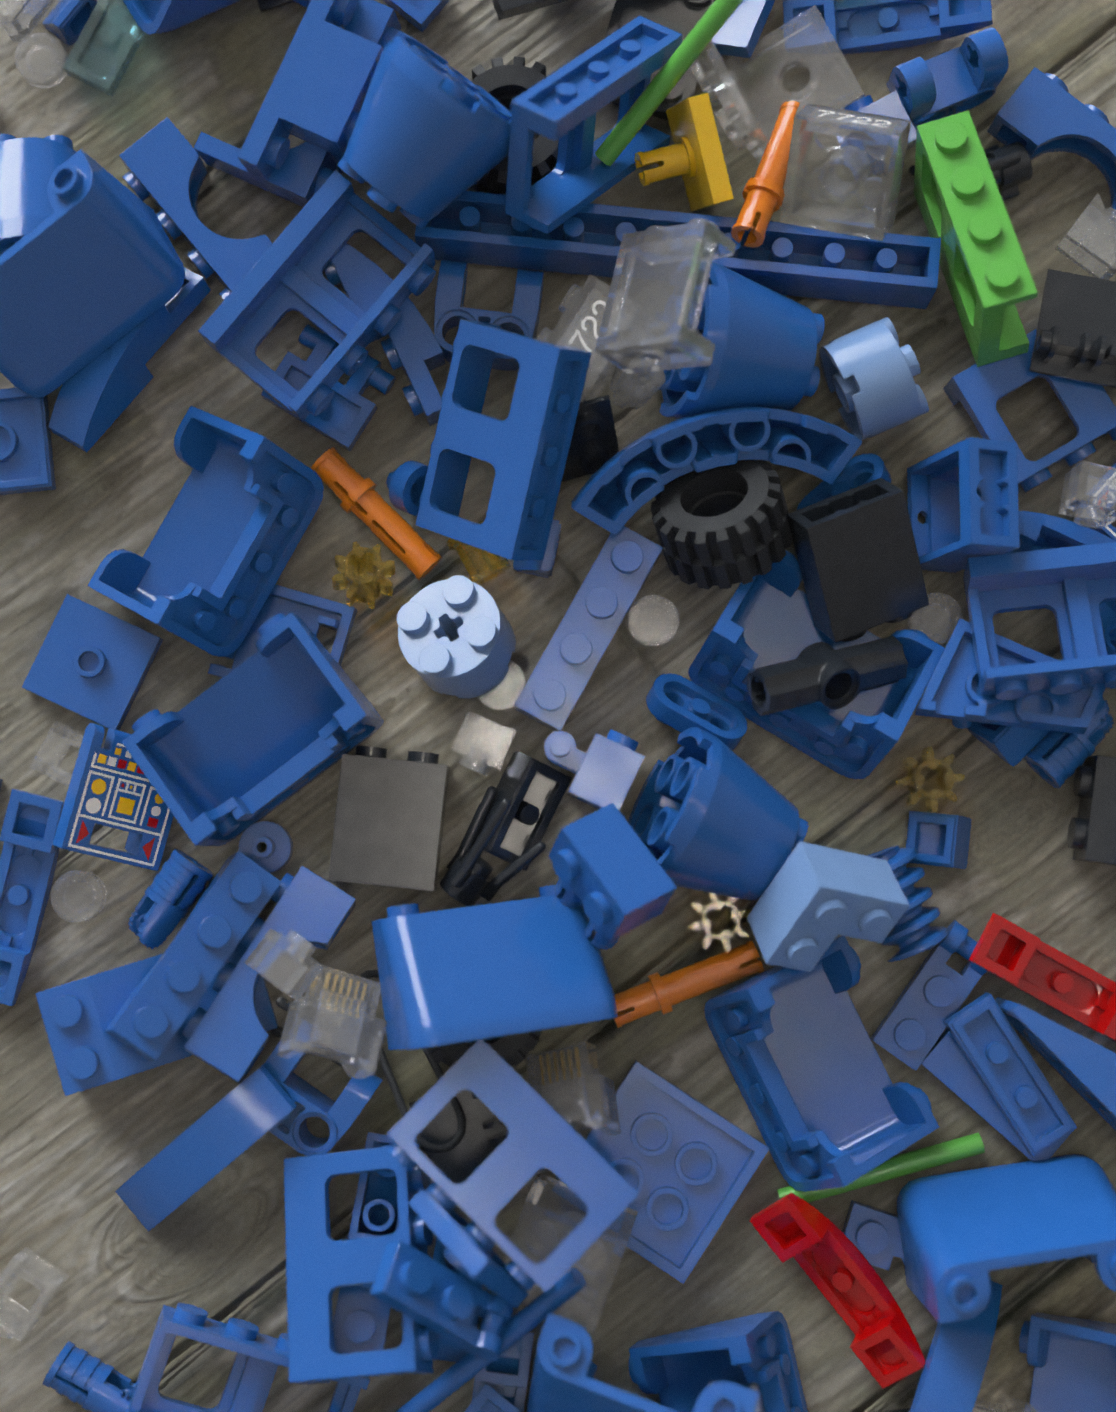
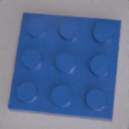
M636 1059L584 1139L639 1193L604 1232L682 1284L685 1283L769 1151L767 1145ZM558 1179L550 1192V1196L585 1218L587 1208L584 1202Z

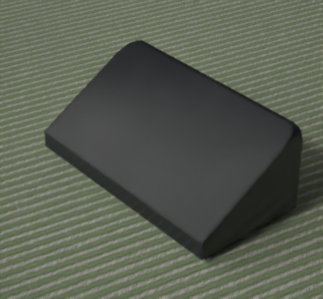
M518 751L514 752L496 787L497 794L475 842L499 803L503 799H508L511 802L510 808L484 851L509 863L514 862L536 843L541 842L572 778L533 757ZM530 864L523 868V870L527 871Z

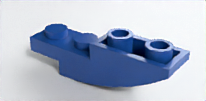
M347 243L324 269L329 282L334 286L341 283L347 297L366 312L393 281L376 263ZM408 297L399 308L402 311V315L396 325L384 336L378 333L370 343L388 336V339L380 343L392 369L396 370L402 367L410 385L403 387L402 391L414 416L424 413L429 426L438 423L442 398L429 371L444 365L445 359L443 351L429 325Z
M184 268L185 277L182 287L171 300L62 384L48 425L54 434L85 452L91 449L153 378L145 364L211 291L202 276Z
M368 1132L365 1149L391 1146L394 1141L388 1135ZM393 1170L360 1173L348 1239L393 1234L398 1228L397 1177ZM374 1283L340 1287L333 1321L334 1348L337 1353L350 1354L384 1350L391 1306L370 1295Z

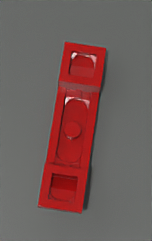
M993 913L969 961L1049 1007L1116 1042V982L1041 941V938Z
M789 1193L752 1216L750 1223L781 1262L784 1263L793 1257L852 1330L855 1337L850 1345L851 1350L883 1389L924 1367L926 1363L924 1355L894 1297L857 1247L826 1216L793 1193Z

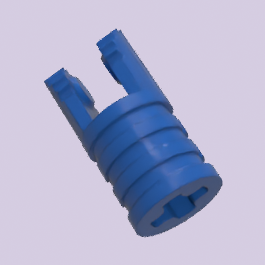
M1103 696L1101 697L1085 734L1050 731L1024 757L1028 765L1051 786L1059 789L1065 783V780L1070 778L1075 773V770L1085 762V759L1096 751L1095 747L1106 737L1105 734L1109 733V730L1113 728L1112 724L1114 722L1112 715L1109 714L1110 710L1107 700H1104Z
M176 848L170 854L171 857L168 861H165L161 871L156 874L152 884L147 887L144 892L145 895L129 918V929L136 936H139V940L147 948H158L159 945L167 940V936L172 933L181 918L185 917L189 907L194 904L198 894H201L207 881H210L214 875L197 860Z
M68 1341L52 1364L42 1384L56 1390L55 1392L61 1396H66L71 1402L78 1403L87 1411L127 1412L136 1383H133L130 1378L114 1370L113 1366L101 1362V1359L91 1356L86 1350L79 1349L74 1343Z

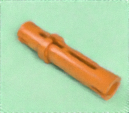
M787 101L781 105L779 116L756 174L746 182L742 195L745 201L738 219L733 225L731 235L739 243L745 230L749 231L744 243L746 247L754 248L763 244L773 212L779 210L784 201V184L806 128L812 119V112L807 106L802 108L799 118L794 119L800 105L797 101Z
M334 447L323 453L312 465L311 469L320 476L322 482L342 501L340 507L347 514L353 512L407 566L418 580L425 577L440 562L442 556L428 545L374 490L376 484L369 477L364 479Z
M747 941L746 944L663 976L656 972L648 976V982L614 994L618 1017L613 1018L616 1027L620 1028L624 1024L657 1011H661L663 1015L673 1011L672 1006L755 973L764 972L761 960L758 961L757 959L760 956L753 941Z

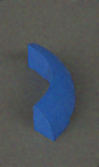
M729 407L701 412L677 419L654 429L627 445L610 458L584 484L571 501V507L616 536L627 521L644 504L665 489V484L693 470L695 472H702L715 467L736 464L738 460H765L773 464L799 469L832 485L863 441L836 425L813 416L783 409Z

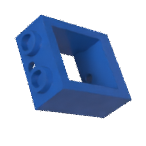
M968 437L907 468L908 512L921 570L956 573L965 569L967 559L970 557L1005 554L1019 548L1017 442ZM919 513L925 517L924 524L918 521L917 516Z

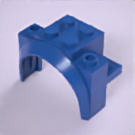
M294 0L296 3L307 8L242 148H237L201 132L194 149L203 161L210 167L226 172L302 207L307 204L335 170L339 173L343 172L339 168L338 163L345 153L382 51L390 39L393 40L397 32L401 31V25L394 9L377 1ZM291 134L306 142L290 148L288 137Z

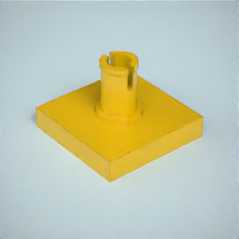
M704 93L689 97L667 109L666 113L674 144L635 153L636 168L655 163L658 164L656 168L638 173L641 184L648 186L650 183L682 175L691 212L734 199L709 94Z

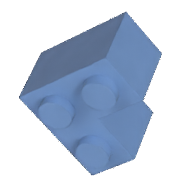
M799 841L747 919L766 964L811 972L837 935L882 943L910 905L887 860Z

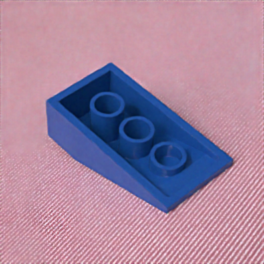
M244 937L157 1061L146 1060L105 1030L136 986L144 979L163 954L35 993L65 1096L192 1056L184 1048L189 1038L182 1035L199 1007L206 1011L210 1008L219 994L212 987L227 963L231 962L237 966L248 948L241 944ZM262 974L255 993V1010L265 1031L278 1028L279 1025L264 975Z
M997 997L995 1001L1011 1026L1116 1131V1053L1019 1003Z

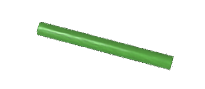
M743 0L714 1L596 150L595 155L603 163L611 166Z
M979 1132L893 1156L845 1187L802 1192L787 1186L777 1189L779 1200L789 1193H793L810 1203L985 1153L982 1138Z

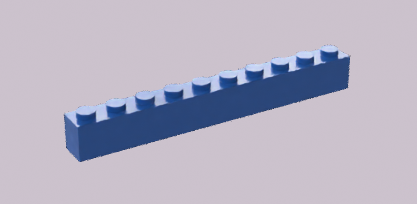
M465 191L434 217L426 228L423 229L417 225L415 228V242L420 247L426 243L433 249L435 260L440 261L451 260L470 264L673 284L672 279L675 273L687 260L700 259L718 263L781 295L926 309L937 290L941 238L770 221L763 244L752 248L744 246L749 231L745 230L739 243L731 235L733 225L738 218L593 203L588 204L552 232L546 234L505 214L506 195Z

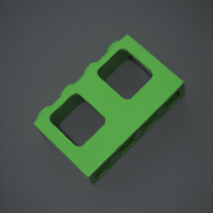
M969 110L918 125L916 133L914 195L929 236L941 238L939 263L976 365L980 367L1027 353L1029 340L1015 304L1037 298L1038 292Z

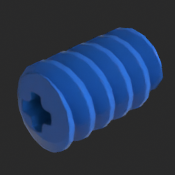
M898 845L867 855L888 861L910 905L881 943V946H898L899 951L887 960L888 962L899 961L929 950L942 941L949 933L944 926L929 925L941 913L940 909L936 906H922L932 896V889L930 887H914V884L925 875L924 868L906 866L917 856L916 848H899Z

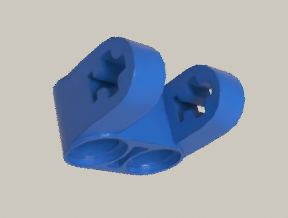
M989 27L967 36L961 46L926 61L921 57H917L895 66L890 74L889 81L886 83L890 93L897 91L917 131L918 125L970 110L991 98L996 93L995 89L1008 71L1007 51L1000 34L995 28Z
M441 260L435 296L434 336L443 351L445 360L451 363L453 355V345L445 341V335L449 329L459 326L460 319L501 326L500 329L535 339L539 324L544 272L518 269L512 313L464 307L468 263ZM495 352L491 369L517 370L519 369V363L514 357Z
M296 1019L270 1054L264 1066L297 1107L269 1131L303 1155L327 1154L354 1123L383 1080L361 1065L336 1101L327 1097L293 1073L318 1036L317 1033ZM319 1117L323 1119L329 1126L330 1136L326 1138L313 1136L307 1128V1118Z

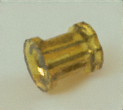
M452 538L446 541L449 550H456L470 575L468 579L478 585L489 582L511 567L507 559H501L498 555Z

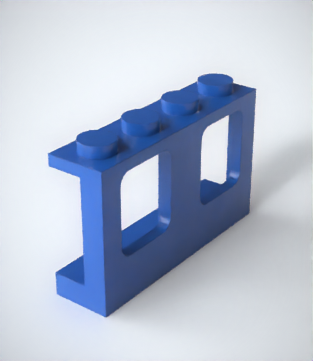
M639 15L512 100L505 214L526 223L533 229L549 234L636 170V152H645L670 144V135L645 123L611 166L603 163L595 155L596 150L649 85L651 74L661 68L680 46L683 34ZM620 96L618 119L615 126L594 141L596 112ZM536 132L553 141L559 139L555 168L531 186L534 133Z
M335 170L198 332L206 344L303 422L310 413L317 416L325 409L335 393L331 388L344 373L351 376L358 370L368 355V351L365 348L378 333L382 336L386 335L396 325L402 315V311L399 308L411 293L419 296L429 286L436 274V271L433 269L436 265L434 251L426 243L420 247L355 194L352 183ZM358 232L366 233L405 265L403 270L367 312L323 276L325 267L348 240ZM290 311L301 313L338 344L336 349L300 391L296 390L256 355L258 346L285 314Z
M460 319L458 333L453 343L451 365L446 387L442 394V406L435 438L431 444V456L424 488L419 499L420 506L415 525L509 560H543L592 352L540 341L500 329L501 326ZM495 352L514 357L519 363V372L510 412L504 421L481 414ZM472 457L489 462L495 468V478L486 518L481 525L458 517Z
M1037 329L1026 334L1029 340L1027 353L980 367L974 364L952 377L943 388L953 406L959 402L962 403L983 439L1015 442L996 410L997 400L1035 378L1040 377L1048 381L1076 427L1077 435L1072 441L1037 461L1026 459L1017 445L1018 486L1021 485L1025 493L1052 478L1053 476L1048 468L1065 459L1068 466L1071 467L1095 453L1097 450L1093 442L1109 434L1113 442L1116 441V406L1102 385L1029 371Z
M1116 542L970 557L967 559L963 582L981 696L996 694L997 699L1012 700L1026 696L1029 691L1050 689V692L1053 694H1069L1081 690L1083 685L1104 683L1106 688L1116 689V654L1107 655L1099 610L1100 604L1116 601ZM1044 608L1051 610L1056 619L1062 660L1000 667L993 617L996 614Z
M478 1039L403 1118L387 1132V1135L394 1141L387 1150L410 1173L419 1166L433 1180L426 1189L449 1212L458 1205L472 1219V1222L466 1229L488 1251L497 1244L512 1259L505 1268L528 1291L537 1284L547 1293L639 1195L483 1039ZM470 1090L506 1125L508 1135L465 1182L455 1184L416 1146L415 1140L420 1131L459 1091ZM547 1168L584 1202L587 1214L543 1262L533 1263L495 1225V1217L538 1170Z
M390 1146L284 1159L290 1383L312 1385L330 1383V1380L404 1373H433V1360L437 1358L439 1352L438 1334L403 1313V1342L398 1348L350 1354H339L334 1348L332 1306L334 1291L343 1286L374 1283L387 1242L402 1240L427 1256V1246H431L433 1242L434 1232L408 1204L421 1189L427 1190L426 1188L431 1184V1178L419 1166L410 1173L387 1150ZM393 1170L397 1177V1230L391 1235L335 1241L330 1234V1181L336 1176Z
M178 1303L176 1308L163 1305L127 1412H263L278 1365L289 1367L288 1333H281L278 1339L258 1333V1326L242 1319L230 1318L228 1323H223L207 1318V1311L191 1304ZM176 1335L237 1352L220 1402L214 1408H205L166 1397L159 1392L158 1387ZM370 1378L333 1380L337 1381L327 1412H353L360 1390H367Z

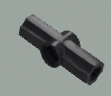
M894 636L836 650L830 644L816 642L806 647L797 659L756 668L754 672L748 673L747 690L751 697L752 707L761 716L816 702H821L829 709H840L851 703L860 691L897 683L900 679L906 678L908 661L903 652V645Z

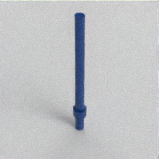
M572 1268L547 1293L542 1292L515 1314L508 1324H503L500 1338L504 1341L501 1354L545 1320L548 1312H555L586 1287V1280L577 1269ZM468 1352L396 1412L432 1411L492 1361L476 1357Z

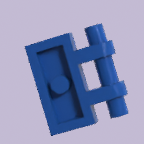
M309 324L302 330L298 342L313 350L308 359L304 361L288 351L275 371L298 391L302 389L338 346L329 336ZM367 355L365 361L351 375L346 385L338 381L333 385L331 389L335 393L325 409L317 416L310 413L303 423L348 451H351L377 410L376 404L362 396L365 389L372 386L386 395L394 385L396 377L380 368V361ZM262 391L263 399L296 418L265 391Z

